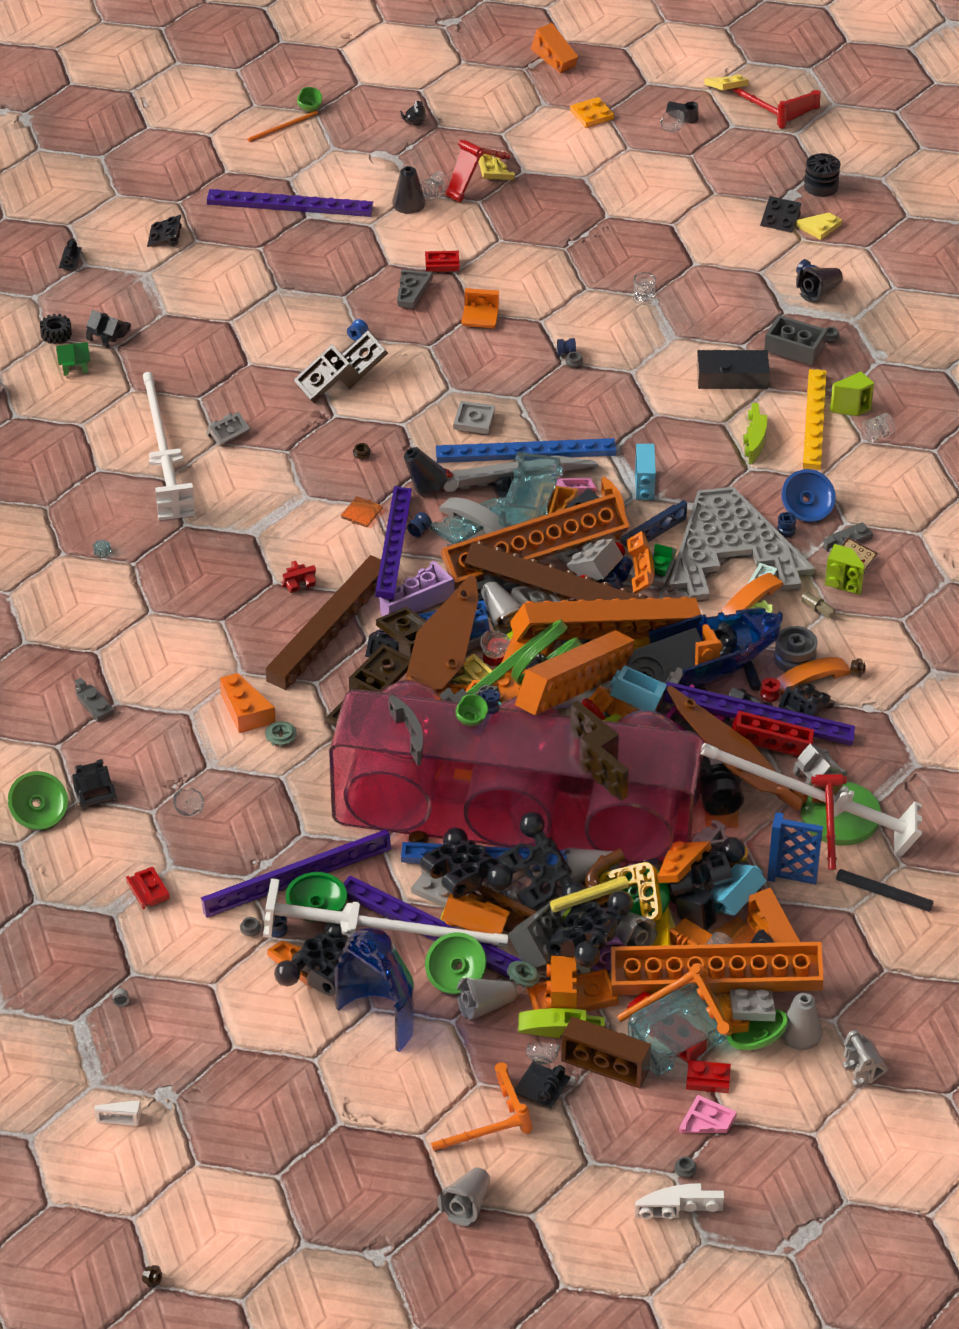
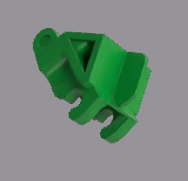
M88 342L56 346L57 360L59 365H62L64 376L69 375V366L81 365L83 374L88 373L87 362L90 361Z

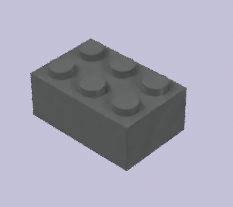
M778 315L765 335L764 350L813 366L826 346L827 329Z

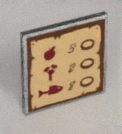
M848 536L841 543V546L852 548L865 565L864 574L879 556V553Z

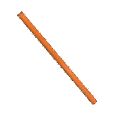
M316 110L251 136L247 140L250 142L318 114V111Z

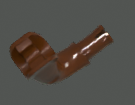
M621 848L605 856L601 855L586 874V889L601 884L599 877L602 873L609 870V867L626 860ZM610 895L590 900V902H597L601 908H608L607 902Z

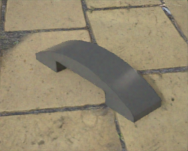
M390 695L388 696L389 712L396 724L404 722L411 735L410 752L417 766L421 765L423 760V733L419 720L408 705L397 697Z

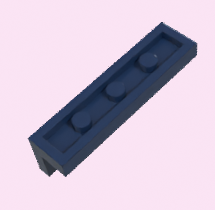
M683 500L620 537V543L628 548L627 539L641 531L645 534L648 542L652 541L686 520L687 502Z

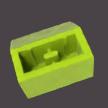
M862 371L837 381L832 387L830 411L832 413L859 416L870 411L872 408L874 382Z
M834 544L827 559L825 585L861 595L865 565L852 548Z

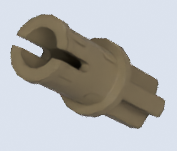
M809 591L803 594L801 601L812 607L815 612H820L828 618H832L835 615V609L825 603L824 599L817 598Z

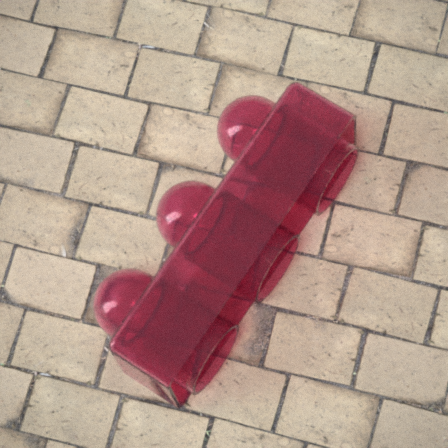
M404 680L395 682L384 688L381 692L354 689L347 692L344 696L329 749L332 818L340 825L380 831L386 829L388 832L402 834L424 831L428 837L443 839L448 829L458 827L463 829L468 836V840H472L474 843L513 848L519 843L532 846L537 845L535 840L525 836L519 827L520 819L525 813L536 812L544 819L545 828L543 832L546 837H552L559 850L564 848L615 851L621 848L626 860L621 862L630 864L643 863L650 858L664 861L673 843L679 841L683 843L692 842L694 838L699 811L703 755L700 754L702 751L700 750L704 743L698 734L679 730L671 719L659 712L638 710L626 714L617 722L603 721L619 734L618 761L629 769L628 798L621 802L617 797L612 796L606 788L599 785L588 773H584L579 767L580 740L573 737L570 733L571 716L560 715L555 707L533 715L515 705L516 696L500 704V710L497 713L487 714L480 725L470 727L463 725L456 717L455 711L459 702L443 700L432 687L419 681ZM390 695L397 697L408 705L419 720L423 733V760L421 765L417 766L410 752L411 735L404 722L396 724L389 712L388 696Z

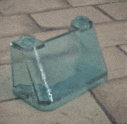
M517 452L515 460L518 461V467L514 468L513 482L507 496L499 497L497 502L498 518L501 526H513L547 515L548 504L556 483L563 474L560 458Z
M695 983L688 984L637 1011L628 1021V1036L651 1043L650 1069L657 1076L673 1069L676 1055L705 1039L711 1045L721 1044L727 1039V1037L718 1032V1023L715 1018L711 1019L706 1010L709 1006L706 1000L702 1001L697 992L699 987Z

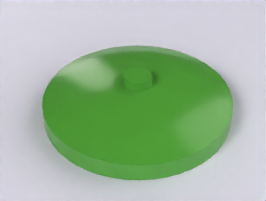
M847 782V784H843V786L849 788V792L850 790L854 791L852 801L881 812L877 799L870 791L855 783ZM808 796L807 802L800 811L801 820L803 823L823 826L822 841L827 843L826 802L812 803L811 796ZM844 811L834 817L835 845H853L863 842L876 832L879 824ZM808 831L813 836L818 834L816 832Z

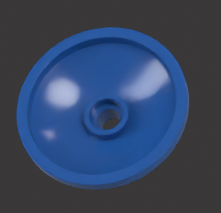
M802 469L792 473L786 479L782 487L781 498L787 512L795 514L797 520L817 522L824 519L832 511L835 505L836 494L831 481L824 474L812 469ZM803 497H806L808 499V502H805L803 500Z

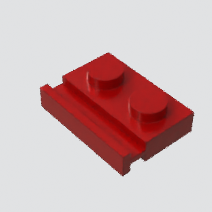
M459 250L425 251L426 272L460 271Z
M153 866L134 873V876H126V882L142 909H145V906H153L170 899L169 892Z
M688 1060L686 1090L729 1094L731 1064Z

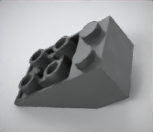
M549 903L517 925L508 934V937L521 960L536 968L547 964L551 960V956H555L549 952L547 945L558 929L568 927L565 925L560 911L553 912Z

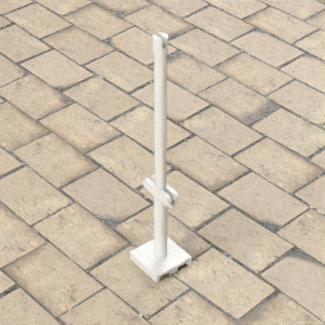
M146 372L143 374V380L147 390L160 450L149 453V465L162 466L166 486L155 488L158 519L161 521L195 516L192 483L177 485L173 468L174 463L184 460L183 455L181 456V449H168L153 374Z
M704 743L700 751L702 752L700 754L719 760L826 802L825 791L721 751L709 744ZM847 786L841 787L834 795V817L846 811L894 830V855L902 857L922 835V831L917 829L922 822V816L917 814L922 804L914 801L907 811L897 819L852 801L854 791L850 790L849 792Z
M271 879L265 908L263 937L271 938L275 915L340 924L342 934L351 938L355 936L358 925L437 937L460 932L474 937L481 943L507 947L508 935L491 934L359 915L360 904L358 902L347 903L342 912L277 903L279 880Z

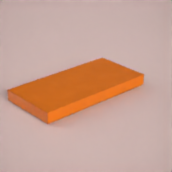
M607 969L576 975V1009L586 1010L587 1012L618 1005V997L612 996L611 979ZM547 981L537 983L533 988L526 987L533 1010L546 1009V997H550V993H546Z

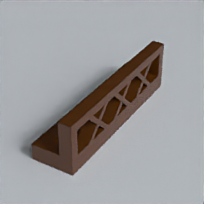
M483 885L477 890L482 895L475 891L472 892V894L477 896V901L485 904L488 901L510 912L504 931L509 933L517 925L529 918L528 916L536 913V911Z

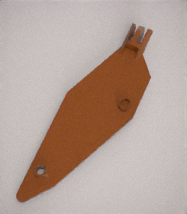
M468 576L417 631L406 678L392 693L396 697L403 690L398 698L401 701L410 694L405 701L406 705L420 691L442 690L463 667L478 604L477 579L474 576Z
M672 686L667 687V691L676 708L706 744L776 772L748 739L699 706L693 699L688 698ZM722 762L734 775L739 776L758 791L775 794L781 801L796 811L800 810L809 798L806 794Z

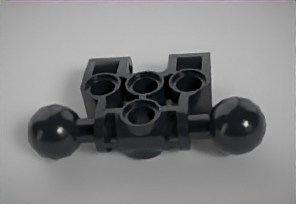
M536 812L525 813L519 822L520 830L525 836L533 838L537 845L532 846L519 843L495 859L497 864L508 866L513 874L525 868V873L532 880V883L516 894L522 905L534 910L555 897L558 882L563 887L562 897L586 889L583 884L573 881L570 876L572 870L552 837L547 838L543 832L545 828L543 817ZM525 847L530 851V855L526 859L521 856V851ZM552 854L558 857L555 865L549 863V857ZM534 865H538L541 869L538 876L532 874V867ZM546 882L551 885V891L548 894H545L542 890V886Z
M458 827L448 829L443 837V845L425 854L419 864L420 868L432 878L443 877L441 881L442 886L456 898L480 889L485 878H487L490 886L497 890L507 889L513 880V873L508 866L503 864L497 865L496 860L486 853L484 846L476 845L472 840H468L466 832Z
M729 837L723 841L721 847L711 849L709 852L704 851L702 859L699 862L695 861L691 865V870L679 882L669 883L673 897L693 892V884L703 883L707 880H710L713 886L733 881L728 862L736 863L742 860L745 855L744 843L736 837ZM650 858L645 861L655 866L659 871L663 864V861L657 858Z
M618 890L609 896L608 908H601L597 902H584L573 906L564 919V923L568 928H561L555 932L547 945L549 952L555 956L574 957L575 961L582 967H593L599 962L600 949H603L607 942L616 937L615 930L622 920L621 916H625L632 911L634 904L632 896L626 891Z
M327 922L324 927V933H319L314 938L307 939L304 942V946L292 956V961L285 960L278 963L274 970V975L280 985L289 987L298 982L301 975L300 972L306 974L309 986L328 996H332L347 983V977L340 969L357 975L371 963L372 959L367 950L348 939L347 935L342 934L340 924Z

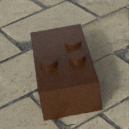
M572 1016L562 1034L561 1061L627 1085L641 1088L650 1071L651 1043Z

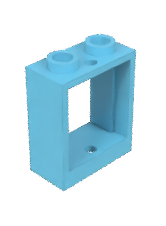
M636 444V500H654L656 476L654 444Z
M624 665L621 671L617 670L609 687L612 688L611 696L653 715L667 684Z

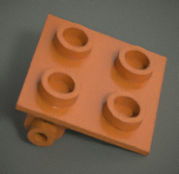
M686 918L675 928H669L670 945L713 944L718 939Z

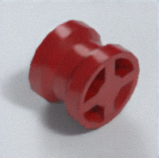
M775 678L764 679L761 684V698L766 702L777 701L780 696V682Z

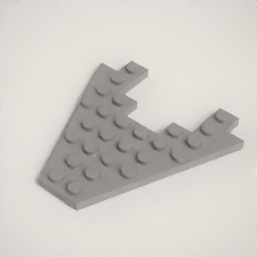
M734 487L698 490L670 579L669 589L687 588L690 598H696L697 600L709 599L710 593L704 573L720 571L718 558L752 554L756 567L760 563L769 566L775 565L778 578L784 584L781 586L782 591L801 589L799 576L814 574V567Z

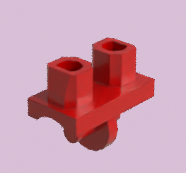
M292 561L291 567L286 568L287 573L282 575V586H286L290 593L298 591L300 589L299 582L304 581L306 588L316 585L315 565L305 567L304 564L298 565L297 561Z

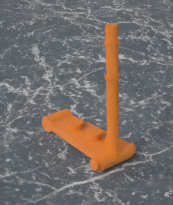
M699 963L693 964L691 970L678 980L651 996L645 997L644 1000L617 1015L619 1021L623 1022L628 1018H632L633 1015L643 1009L651 1007L652 1004L682 986L696 982L699 987L697 992L702 1001L706 1000L709 1006L706 1008L711 1019L715 1018L718 1023V1032L725 1037L733 1034V1027L726 1022L705 980L708 977V970Z
M497 1063L495 1065V1072L503 1097H508L506 1101L510 1113L514 1112V1115L501 1122L468 1132L464 1131V1133L445 1139L441 1138V1140L431 1143L433 1151L442 1148L446 1149V1147L465 1141L469 1142V1140L519 1126L520 1130L525 1134H529L532 1131L533 1125L529 1108L525 1104L519 1103L510 1082L511 1079L506 1063Z

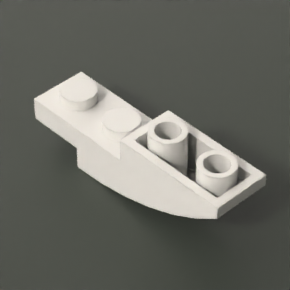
M701 1183L667 1187L635 1201V1218L672 1219L679 1218L680 1211H723L724 1191H701Z

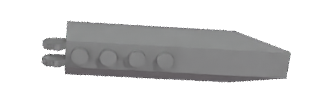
M556 455L451 471L452 477L447 478L443 489L447 492H453L457 487L469 489L471 485L487 486L488 483L495 482L499 478H509V476H512L513 481H515V475L518 476L519 480V475L527 473L528 475L537 476L599 465L593 460Z

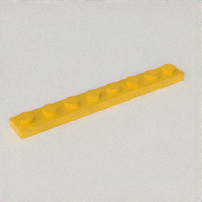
M809 369L802 469L821 470L827 370Z

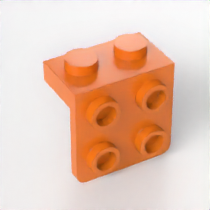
M465 288L462 326L495 328L499 311V290Z
M708 624L703 625L702 642H696L695 676L697 679L719 675V667L722 666L720 658L722 643L717 639L714 631L710 629Z

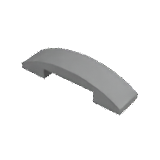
M452 497L439 507V511L453 518L458 514L483 526L484 533L486 534L509 527L491 510L468 499Z

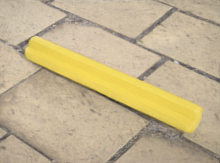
M622 876L550 901V907L553 912H558L611 894L614 891L628 888L629 882L626 876Z

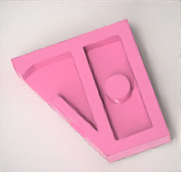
M697 1095L679 1127V1132L727 1133L737 1116V1112Z

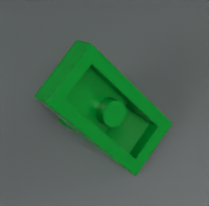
M654 544L653 562L655 574L666 576L677 553V549Z

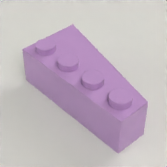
M432 561L429 563L430 567L417 571L418 574L413 578L408 577L401 586L396 585L394 599L379 597L381 615L385 616L406 606L415 613H418L444 602L454 592V579L439 564Z

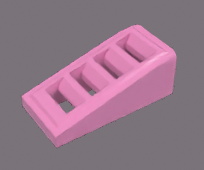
M559 478L556 483L557 486L577 488L578 496L588 488L593 492L597 491L591 478Z

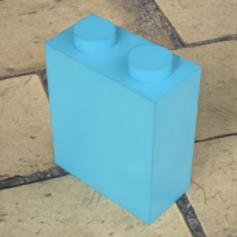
M735 864L731 868L733 881L716 885L710 891L714 893L716 913L736 915L749 901V895L756 893L767 881L763 877L762 870L755 865Z

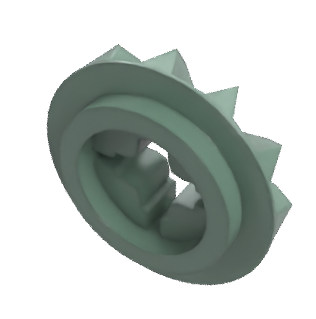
M279 721L267 727L265 736L267 742H271L272 746L278 744L281 747L282 744L289 746L290 742H294L297 733L296 728L292 724ZM280 731H282L283 737H279Z
M514 961L508 966L507 975L510 976V981L516 982V986L522 985L525 989L527 986L533 988L534 985H537L540 976L537 969L531 964L524 961Z

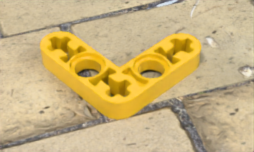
M643 862L608 871L601 875L599 880L602 884L608 882L609 878L614 880L631 872L632 879L629 881L628 888L633 885L638 886L642 916L650 918L654 922L661 918L662 904L657 877L658 873L655 866ZM646 869H649L650 872L647 873V876L643 875L647 871ZM653 887V895L646 897V889ZM651 907L655 909V911L652 912V916L648 914V912L651 911Z

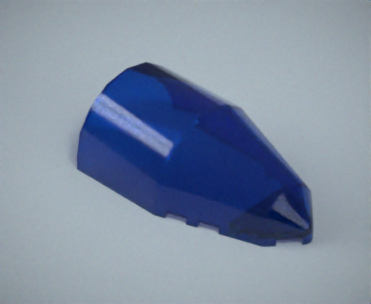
M764 608L736 610V614L724 615V612H719L718 616L706 617V614H702L649 631V643L657 642L695 627L702 641L703 625L708 624L710 629L714 630L723 622L729 624L737 633L738 639L736 648L732 653L682 670V678L678 684L688 687L692 684L694 688H699L733 676L772 645L778 638L783 623V613L779 611L778 614L766 612Z
M377 928L361 929L348 938L343 949L344 952L338 959L339 963L334 968L336 1009L341 1010L355 999L367 996L386 997L395 1001L396 1004L393 1006L395 1010V1050L400 1052L411 1039L414 1031V981L408 966L386 932Z

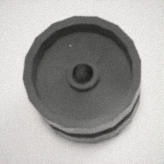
M789 626L782 629L777 634L775 640L774 661L776 666L780 670L787 672L798 665L815 660L818 645L816 635L809 629L800 626Z

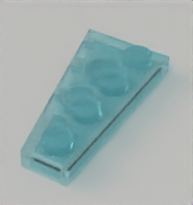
M497 498L480 503V505L491 510L499 517L508 512V506ZM460 515L455 517L448 516L444 518L443 522L430 524L432 531L451 544L466 541L484 528Z

